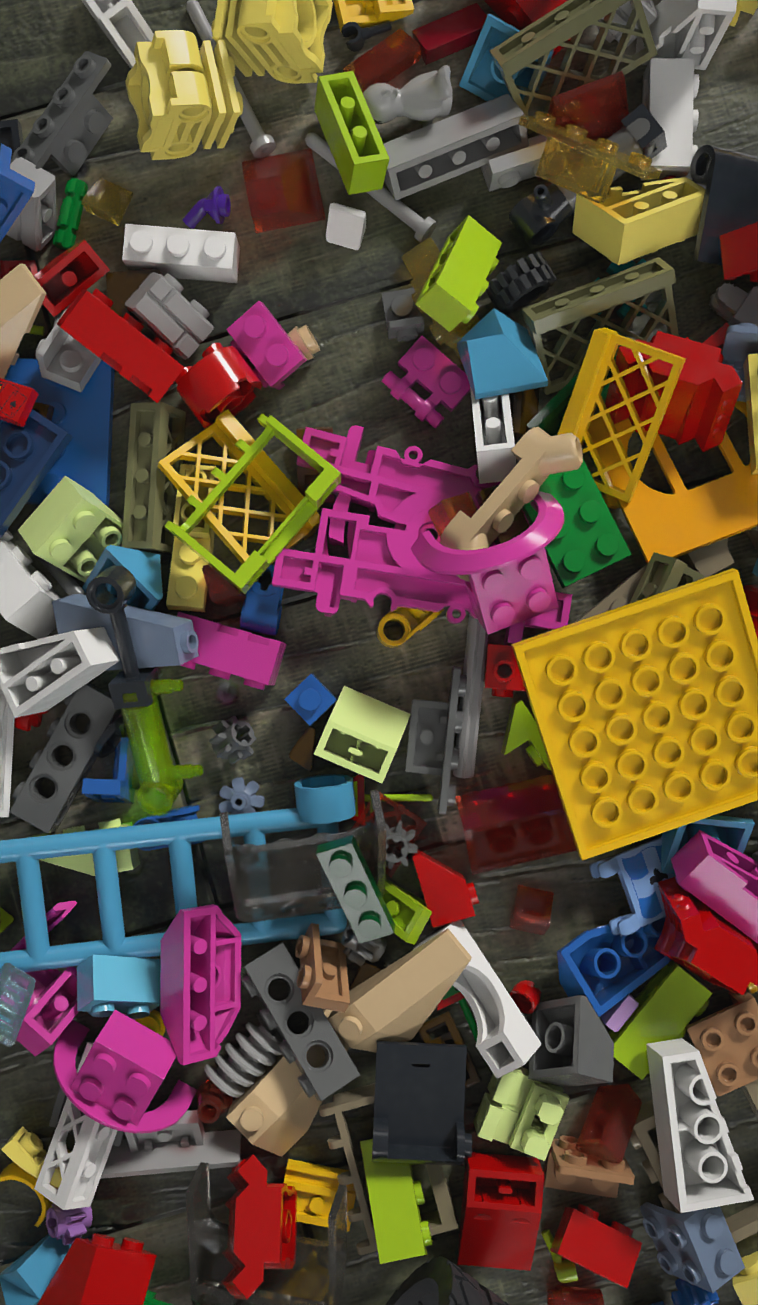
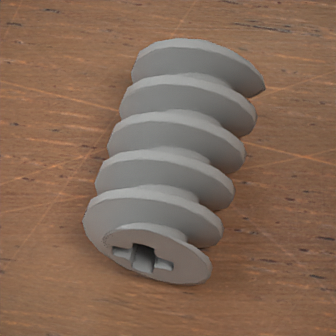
M256 1014L261 1024L259 1027L251 1022L246 1024L250 1034L249 1037L241 1033L235 1035L240 1045L238 1048L230 1043L225 1045L229 1055L228 1058L219 1053L217 1057H214L219 1066L217 1069L210 1064L204 1066V1071L213 1084L222 1092L232 1097L239 1098L245 1093V1087H250L255 1083V1076H261L265 1073V1065L271 1066L276 1062V1055H282L278 1046L283 1041L276 1028L270 1031L260 1014Z

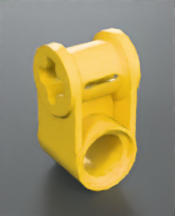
M398 607L381 619L376 630L377 638L386 647H399L418 630L421 631L444 609L439 612H424L419 609ZM395 621L402 626L403 635L399 640H389L385 636L383 628L387 622Z

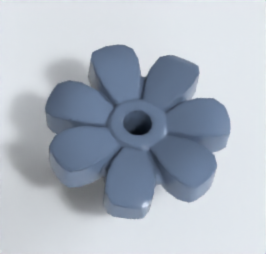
M236 777L232 780L233 788L225 785L219 792V795L226 799L219 804V810L222 814L231 812V815L257 812L255 807H263L265 804L264 796L255 795L260 788L258 783L251 781L245 786L243 777Z

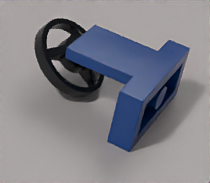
M124 714L117 718L104 731L94 747V753L99 758H104L115 752L113 779L83 778L82 794L97 802L134 804L135 789L132 787L135 743L129 739V733L134 726L135 719L131 715Z

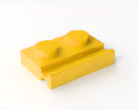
M288 1159L283 1183H286L287 1186H294L297 1192V1222L349 1232L351 1222H349L347 1212L354 1208L356 1192L353 1183L340 1186L337 1179L339 1174L349 1170Z

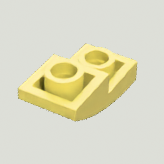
M22 1126L1 1150L19 1167L38 1178L47 1152L43 1149V1144L39 1137L32 1132H28ZM60 1167L55 1168L50 1185L59 1187L62 1181Z

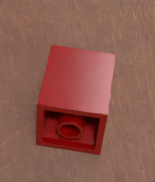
M93 1233L91 1240L76 1238L37 1305H143L157 1255L144 1250V1242L124 1237L121 1244L114 1243L115 1238L97 1233Z

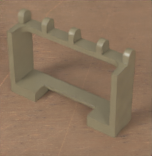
M375 1083L334 1094L333 1102L321 1105L318 1108L321 1117L335 1114L340 1135L329 1138L327 1142L329 1149L344 1147L350 1171L339 1174L337 1179L340 1186L354 1184L359 1207L350 1209L347 1212L349 1222L363 1220L368 1239L356 1244L359 1255L378 1251L373 1219L344 1111L374 1103ZM426 1164L438 1210L421 1214V1221L428 1220L431 1236L458 1229L456 1210L442 1165Z

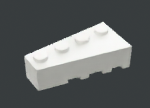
M682 1038L646 1044L664 1195L680 1213L754 1200L751 1189L746 1184L741 1171L743 1168L738 1154L734 1152L728 1136L729 1130L726 1121L721 1116L715 1100L717 1097L700 1051Z

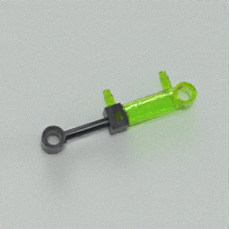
M111 566L102 571L88 584L86 597L89 604L96 611L110 614L123 671H120L108 686L114 709H121L140 785L137 801L146 813L160 816L166 814L180 795L183 789L182 779L202 776L203 767L200 764L173 765L157 696L182 691L184 683L181 679L173 680L169 678L159 680L156 667L138 668L124 610L127 607V601L136 591V580L128 569L122 566ZM106 583L116 589L117 596L107 590ZM156 788L161 789L165 794L159 792Z

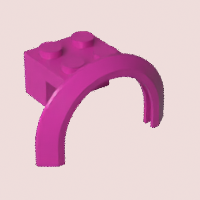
M538 491L536 497L530 502L531 506L538 513L534 523L517 537L499 545L476 550L451 549L438 543L428 530L421 533L411 547L418 562L426 569L441 574L469 576L470 581L465 582L473 613L487 635L559 607L545 546L560 532L564 524V511L560 503L549 493Z
M76 901L57 903L46 913L48 933L77 904ZM25 936L10 951L27 949ZM74 966L66 967L61 972L57 969L0 975V1025L36 1057L54 1043L79 1012L77 1011V968Z
M114 1010L96 1038L77 1074L76 1054L90 1029L72 1020L60 1034L53 1052V1066L57 1081L68 1099L81 1112L94 1121L122 1132L153 1133L174 1125L188 1110L197 1090L178 1080L165 1103L155 1110L145 1113L176 1058L172 1043L167 1038L121 1012Z

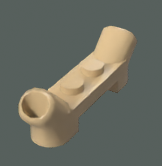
M534 427L527 431L511 449L519 461L472 518L461 510L444 529L440 544L457 550L488 548L500 533L505 532L511 526L514 516L525 503L531 502L536 497L540 486L550 474L577 470L583 463V452L579 438L573 433L550 436L539 427ZM457 575L462 580L470 581L468 575Z

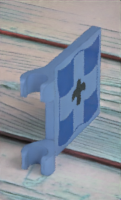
M662 836L615 856L594 862L589 866L593 878H608L618 873L632 913L610 920L609 926L613 935L632 934L639 928L666 916L658 882L673 878L676 874H666L661 871Z

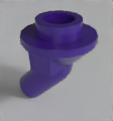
M216 186L207 198L199 200L182 219L189 228L194 229L208 213L217 224H223L225 217H229L231 212L229 194H224L222 187Z

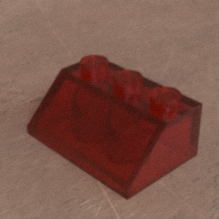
M553 774L517 783H508L482 791H473L455 797L472 875L577 851Z

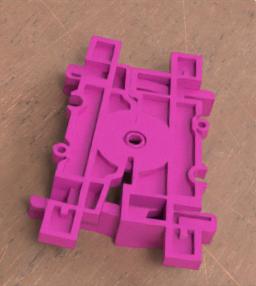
M351 426L347 437L306 427L302 441L341 472V483L332 492L337 496L333 509L322 508L315 553L284 548L276 557L272 586L318 593L316 609L328 617L338 612L340 599L350 600L354 603H357V600H363L369 608H373V601L376 596L386 595L391 600V612L398 607L439 612L444 607H448L446 618L452 624L461 623L466 616V611L469 612L472 618L477 619L473 613L465 585L467 581L460 579L457 575L441 574L426 569L418 562L411 547L421 533L427 529H433L437 532L438 538L436 541L440 543L444 529L460 510L470 518L478 511L480 506L475 497L477 492L500 485L501 482L480 484L476 477L478 465L466 469L432 459L421 464L423 453L417 446L408 447L404 452V459L400 458L396 450L377 446L376 450L368 451L365 463L357 462L364 427ZM415 454L417 458L411 459L409 455ZM298 456V466L315 470L306 461H304L301 457ZM352 502L369 508L371 512L376 510L379 519L395 524L394 529L369 525V515L349 512ZM349 521L347 533L349 559L329 556L328 528L329 544L334 546L338 544L344 547L345 525ZM493 541L489 547L496 546L495 542ZM555 592L558 608L507 627L504 645L511 646V644L521 641L524 626L554 630L568 625L572 594ZM458 611L460 617L454 618L452 612Z

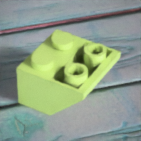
M64 476L18 531L36 556L85 583L103 550L109 545H121L123 520L89 490L69 477Z
M344 686L328 719L314 755L379 783H383L411 714Z

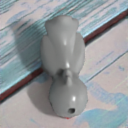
M444 65L439 71L435 70L418 75L401 89L394 88L386 83H375L369 86L363 92V96L375 124L387 123L396 117L404 116L422 121L423 127L432 124L435 117L446 118L452 106L450 67Z

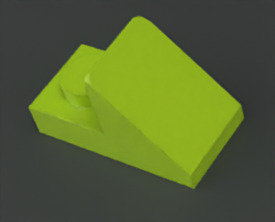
M522 700L515 701L511 706L501 753L506 755L528 741L530 746L525 748L533 763L537 767L542 764L544 768L551 770L535 719Z
M377 875L375 882L395 923L394 933L405 942L415 945L432 911L424 906L425 901L422 898Z

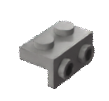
M546 134L529 138V147L490 159L488 164L480 166L489 192L499 188L514 186L520 181L535 176H545L556 170L563 152L559 138L548 140Z

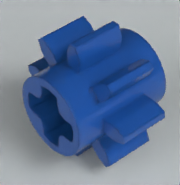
M680 1278L675 1281L677 1291L671 1292V1299L674 1305L719 1304L717 1291L711 1293L696 1285H691Z

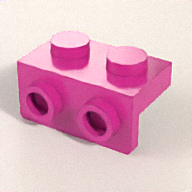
M261 301L255 303L226 329L233 338L230 342L231 346H234L244 359L249 358L256 367L253 369V372L265 388L270 386L280 390L285 386L282 381L307 361L302 352Z

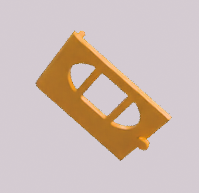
M736 401L735 407L747 417L746 402ZM603 416L591 421L588 431L594 444L611 437ZM628 418L614 424L617 433L632 427V424ZM635 430L620 436L626 453L629 440ZM725 432L722 444L718 446L732 474L690 490L686 489L657 433L651 449L674 494L658 492L645 485L641 480H639L633 498L629 503L604 493L603 499L607 507L612 509L621 508L647 564L654 552L677 558L758 526V474L751 475V464L749 463V465L745 466L742 463L727 432ZM613 440L596 447L605 468L621 461ZM624 464L607 471L612 485L626 490L630 478Z

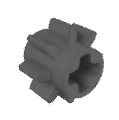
M233 716L227 721L222 720L213 726V730L217 735L210 739L209 743L212 744L217 758L228 759L229 763L233 765L240 759L244 760L254 753L250 745L257 740V737H255L249 723L238 721L237 717Z
M400 820L397 826L392 828L383 823L381 827L384 834L383 837L374 836L372 841L375 845L381 846L375 854V859L384 857L388 861L389 869L393 867L394 863L400 861L403 865L408 866V852L414 854L418 851L417 845L409 843L415 836V830L406 832L402 829V821ZM392 838L395 842L402 841L401 850L398 851L395 846L388 848L389 840Z
M350 924L345 929L341 938L342 945L346 946L343 953L347 955L349 960L362 967L365 960L371 963L378 961L387 946V940L383 937L359 944Z

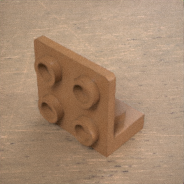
M732 991L728 992L733 1005L686 1026L693 1046L700 1051L712 1087L718 1096L725 1095L758 1079V1004L755 998L747 991H745L744 995L736 994Z
M560 1136L559 1139H553L545 1160L544 1187L617 1198L619 1183L634 1185L635 1176L621 1149L610 1142L598 1141L596 1145L582 1143L581 1140L572 1136Z

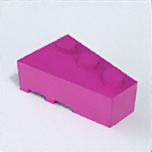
M178 612V617L192 620L194 631L199 641V656L180 666L195 669L196 663L210 667L208 673L210 675L227 680L230 679L231 674L245 678L244 685L261 690L265 689V685H275L287 644Z
M699 830L671 858L676 874V882L682 889L693 894L758 944V862Z

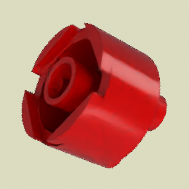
M220 342L206 348L202 353L203 358L194 366L185 367L175 380L178 384L177 392L204 428L214 423L213 420L227 409L233 416H236L257 397L253 392L254 388L257 387L261 390L263 386L239 351L234 346L223 347Z

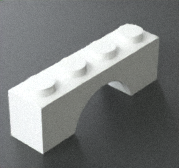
M462 921L448 923L429 935L414 949L448 928L471 955V961L454 982L453 986L463 994L471 1006L478 1030L476 1047L495 1077L499 1078L525 1065L542 1043Z

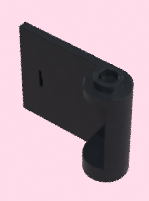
M703 145L696 151L690 166V175L693 182L706 186L693 261L723 266L720 235L758 222V157L716 146Z
M377 1041L372 1162L464 1166V1158H471L472 1134L465 1133L464 1128L467 1045Z

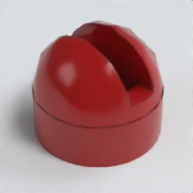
M520 981L509 993L522 1013H533L540 1002L541 992L539 988L534 987L533 981Z

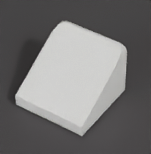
M334 202L331 203L326 229V241L353 250H359L366 229L365 211Z

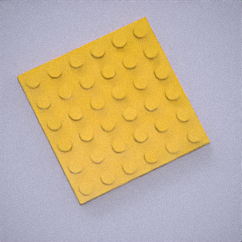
M732 568L511 644L571 833L582 860L758 800V639L738 570Z

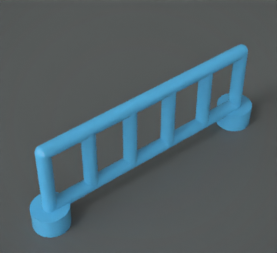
M324 774L296 781L294 783L296 808L1 840L0 864L16 862L27 949L0 952V975L78 966L93 954L137 958L161 956V938L165 932L125 937L116 850L168 845L175 912L177 915L181 909L198 907L191 842L243 836L251 922L233 924L241 933V946L298 939L300 935H305L311 923L319 924L320 936L343 932L347 926V917L321 864L324 913L273 919L265 834L317 828L318 845L340 839L338 822L350 819L356 814L353 778L342 774ZM92 853L103 940L50 946L39 859Z

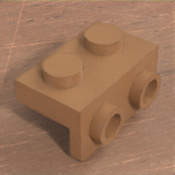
M315 923L310 924L305 935L299 936L295 949L296 957L300 958L297 986L301 988L302 1005L345 1013L350 1005L346 954L343 953L345 946L342 943L320 939L319 924Z

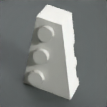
M662 0L655 6L658 13L657 19L649 25L658 53L653 58L694 59V69L706 70L736 13L737 0ZM637 37L636 53L645 48L642 37ZM650 60L646 61L642 65H648Z
M7 529L0 539V613L6 621L37 639L45 638L57 628L52 601L60 599V597L52 589V585L47 578L31 565L33 561L28 554L18 545L15 547L10 541L13 535Z
M104 627L71 631L34 641L18 643L0 648V687L15 718L45 712L119 662L120 658Z

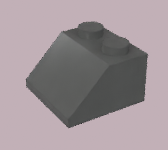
M583 995L539 1002L532 1013L531 1028L542 1044L529 1059L528 1079L560 1087L612 1083L614 1042L588 998Z

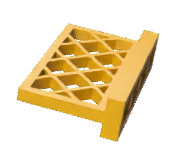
M605 327L594 329L557 435L573 433L579 438L581 447L585 440L588 447L582 449V452L590 451L598 471L591 475L599 491L629 503L635 493L686 359L619 335L618 332ZM618 345L630 348L638 363L621 373L614 360ZM641 353L652 357L644 361ZM658 359L673 364L668 380L655 386L646 365ZM640 368L648 390L630 397L622 377ZM611 369L613 377L607 379L609 370ZM616 380L624 401L607 409L601 392L604 385ZM665 386L660 398L657 390ZM651 393L657 409L654 417L641 422L633 401ZM598 405L600 413L594 415L596 406ZM626 405L635 426L617 433L609 412ZM603 416L611 437L594 444L588 429L592 420ZM651 423L649 430L646 434V431L643 426ZM637 429L643 445L639 453L628 457L620 436ZM613 440L621 461L605 468L596 447ZM638 458L633 469L630 461ZM624 464L630 478L626 490L613 486L607 471ZM600 475L603 481L595 479L594 477Z
M227 409L216 417L215 423L160 460L157 467L186 500L192 495L202 503L198 497V486L215 488L220 481L199 478L200 463L220 465L221 471L226 474V467H233L244 455L235 446L236 442L242 439L251 446L255 440ZM213 437L222 447V457L201 454L202 444ZM196 448V453H190ZM263 449L243 471L246 475L245 485L233 483L228 488V491L245 493L244 509L223 506V494L218 500V505H214L203 517L204 521L242 564L249 557L246 552L247 542L265 544L274 533V521L284 522L304 498ZM178 460L195 462L194 477L179 475L171 465ZM250 494L264 496L270 502L269 512L249 510ZM317 511L288 543L285 549L293 548L300 541L306 540L316 532L321 518ZM223 514L243 517L242 533L228 531L222 525ZM249 518L269 520L268 537L248 534Z

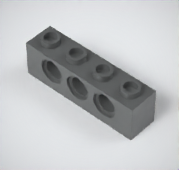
M90 682L66 697L64 704L68 706L62 718L57 717L51 724L47 732V737L50 739L44 750L40 749L36 752L29 764V769L32 770L26 783L22 781L17 786L11 797V801L15 803L10 813L46 833L53 832L59 828L82 786L83 778L87 777L98 757L94 753L97 741L104 731L121 716L124 708L114 709L111 694ZM81 713L87 714L91 719V727L86 733L81 732L76 724L77 718ZM63 745L70 747L73 752V760L69 765L64 764L59 758V751ZM45 777L50 778L55 784V793L52 797L47 796L42 791L41 785Z
M283 943L243 967L242 970L245 976L241 978V981L251 998L257 995L264 1008L259 1012L269 1030L271 1031L276 1028L283 1041L278 1046L287 1062L291 1064L295 1061L302 1075L297 1079L308 1098L315 1095L317 1100L322 1101L360 1076L323 1010L317 1007L302 1005L301 988L297 986L299 969ZM273 980H281L287 986V996L282 1001L273 1000L269 996L268 986ZM293 1012L301 1013L306 1019V1028L301 1034H294L288 1029L287 1019ZM313 1045L320 1046L325 1052V1061L318 1068L309 1065L306 1058L308 1049Z

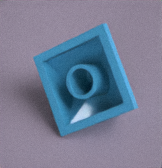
M494 308L457 342V349L475 400L548 386V379L528 329Z
M115 545L107 546L82 589L86 592L88 584L106 568L122 566L128 569L136 580V591L127 601V605L154 611L163 597L160 554ZM106 583L107 590L117 596L116 589Z
M48 1234L0 1273V1283L5 1304L37 1305L72 1244L64 1245L62 1239L57 1240Z

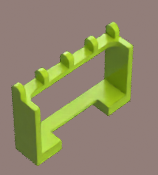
M261 414L257 418V421L265 430L251 446L242 439L236 442L235 446L244 455L227 474L217 467L211 471V474L220 482L202 503L194 496H189L186 501L196 509L181 526L171 521L164 525L167 530L244 594H246L341 483L340 471L272 415L268 418ZM275 436L318 471L320 475L305 491V497L260 550L258 552L254 550L234 573L194 540L189 533Z

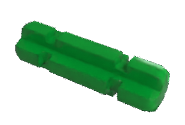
M71 178L67 181L65 188L67 196L62 201L57 222L59 229L55 231L53 245L64 251L75 245L77 236L74 233L79 229L84 208V202L82 201L83 198L86 199L88 191L87 183L77 178Z

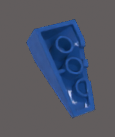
M666 916L639 928L629 935H613L609 924L586 930L558 950L559 981L567 996H586L596 1014L600 1017L672 961L654 949L661 936Z

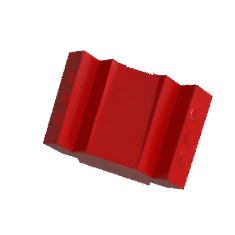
M657 331L650 342L637 339L636 341L686 359L658 434L675 439L678 445L695 438L702 452L722 444L743 385L733 366L723 364L722 349L661 331ZM624 346L618 348L615 363L620 373L638 364L630 348ZM641 353L644 361L652 357ZM658 359L646 365L655 386L668 380L673 364ZM640 368L622 377L630 397L648 390ZM616 380L610 382L605 402L607 409L624 401ZM665 386L657 390L660 398ZM651 393L633 401L641 422L654 417L657 407ZM626 405L609 412L613 424L629 418L632 426H635ZM651 423L643 426L645 431L649 430Z
M675 877L658 882L666 918L661 936L654 949L703 980L736 994L744 995L750 982L758 986V944L693 894L682 889L676 882Z
M254 1154L240 1161L227 1176L237 1191L225 1203L229 1209L228 1246L222 1254L234 1268L221 1282L235 1299H248L264 1280V1269H293L294 1264H296L297 1192L294 1186H287L286 1183H267V1169Z

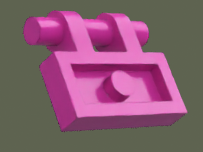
M423 336L398 361V366L407 374L400 379L392 371H389L381 381L391 389L390 394L398 401L402 399L416 411L414 415L422 422L426 420L435 429L445 419L435 410L441 403L452 412L471 391L466 373ZM416 382L431 394L428 399L424 400L411 389Z

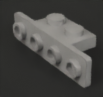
M187 1110L179 1121L161 1131L143 1134L125 1132L127 1139L122 1140L120 1146L112 1145L100 1179L235 1167L241 1161L242 1135L238 1129L205 1132L200 1111Z

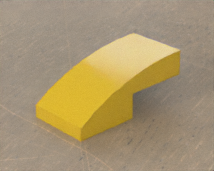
M333 0L340 32L342 27L348 22H356L362 29L388 20L393 22L414 12L412 0Z

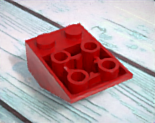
M472 1152L471 1158L465 1159L457 1265L531 1271L542 1214L545 1177L538 1158Z

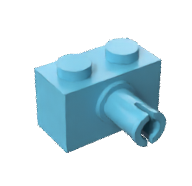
M91 955L77 966V1011L88 1012L93 1017H108L112 1015L114 1010L127 1013V1016L131 1019L149 1016L150 1011L160 1006L161 959Z

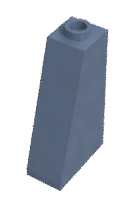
M72 594L52 601L58 634L104 627L120 658L110 614L96 611L89 604L86 595ZM127 605L124 608L138 668L177 666L199 656L198 636L194 631L191 619ZM121 659L107 670L123 669Z

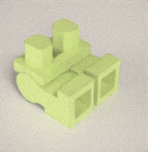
M519 1067L499 1078L492 1074L487 1087L490 1094L485 1092L473 1122L477 1136L491 1142L495 1139L509 1144L512 1149L545 1161L570 1099L568 1094L563 1093L564 1090L560 1086L528 1079L529 1071L523 1067Z

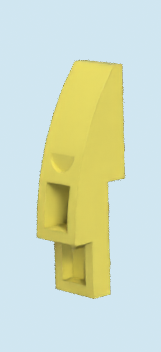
M180 464L179 475L194 477L195 465ZM200 465L199 478L217 481L211 474V471L217 466ZM198 486V497L202 502L214 488ZM177 490L173 523L181 526L195 509ZM202 518L189 535L213 555L215 532ZM174 536L166 606L168 610L205 612L207 587L211 579L212 566L176 536Z

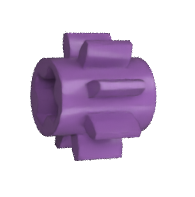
M52 1203V1208H49L46 1213V1226L49 1235L57 1240L62 1239L64 1245L73 1243L76 1238H81L82 1234L87 1233L86 1229L92 1225L91 1206L62 1210Z

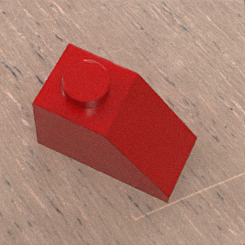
M85 239L55 257L34 275L46 292L42 304L55 317L74 301L83 288L86 290L90 288L110 269Z
M420 850L417 853H412L426 906L432 911L430 916L432 927L475 916L473 905L479 904L474 883L466 884L463 874Z

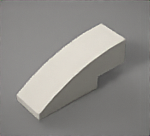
M82 0L105 35L132 69L136 62L134 57L136 42H152L154 35L132 0Z

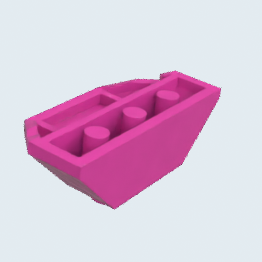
M214 904L179 910L161 938L160 1015L179 1063L187 1065L217 1057L221 1049L220 1044L230 1031L241 1008V933L222 913V910Z

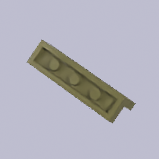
M163 402L131 403L122 547L172 554L174 535L164 527L165 544L161 543L162 527L168 521L173 522L177 488L157 466L158 462L165 458L167 454L169 455L184 444L186 412ZM169 416L173 418L172 433H170L168 428ZM178 460L171 465L178 474L183 460ZM165 490H166L167 495H168L167 505H166L165 502H164V491H165Z

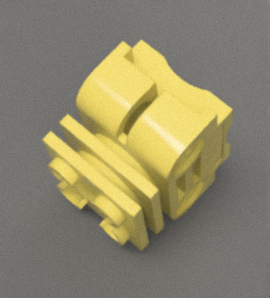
M218 0L215 19L212 22V38L216 43L218 40H225L228 56L233 57L234 64L245 77L252 76V71L258 76H264L266 69L274 79L280 82L292 84L317 83L318 75L316 73H323L325 60L323 41L327 25L331 19L333 2L332 0Z
M163 30L154 32L152 42H136L134 49L136 62L134 67L128 72L125 84L129 101L133 105L138 118L137 138L140 152H151L152 160H167L190 156L197 150L201 140L203 149H211L214 140L216 141L217 149L224 148L230 134L234 132V126L238 117L243 112L242 95L240 92H236L233 76H235V64L233 57L228 56L225 40H218L214 51L212 50L211 41L204 40L199 50L194 33L184 30Z

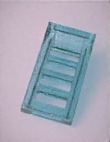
M5 963L0 968V1043L7 1047H11L17 1039L36 983L35 978L10 963Z

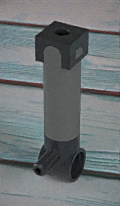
M643 103L621 120V129L548 187L543 184L536 186L533 191L534 194L525 197L513 207L509 214V220L529 247H538L549 240L557 231L559 224L575 212L577 192L588 191L590 197H595L639 161L643 160L646 164L667 147L665 131Z

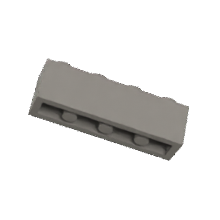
M505 94L386 142L384 146L389 156V163L384 183L396 201L488 164L490 159L529 147L525 114L509 94Z

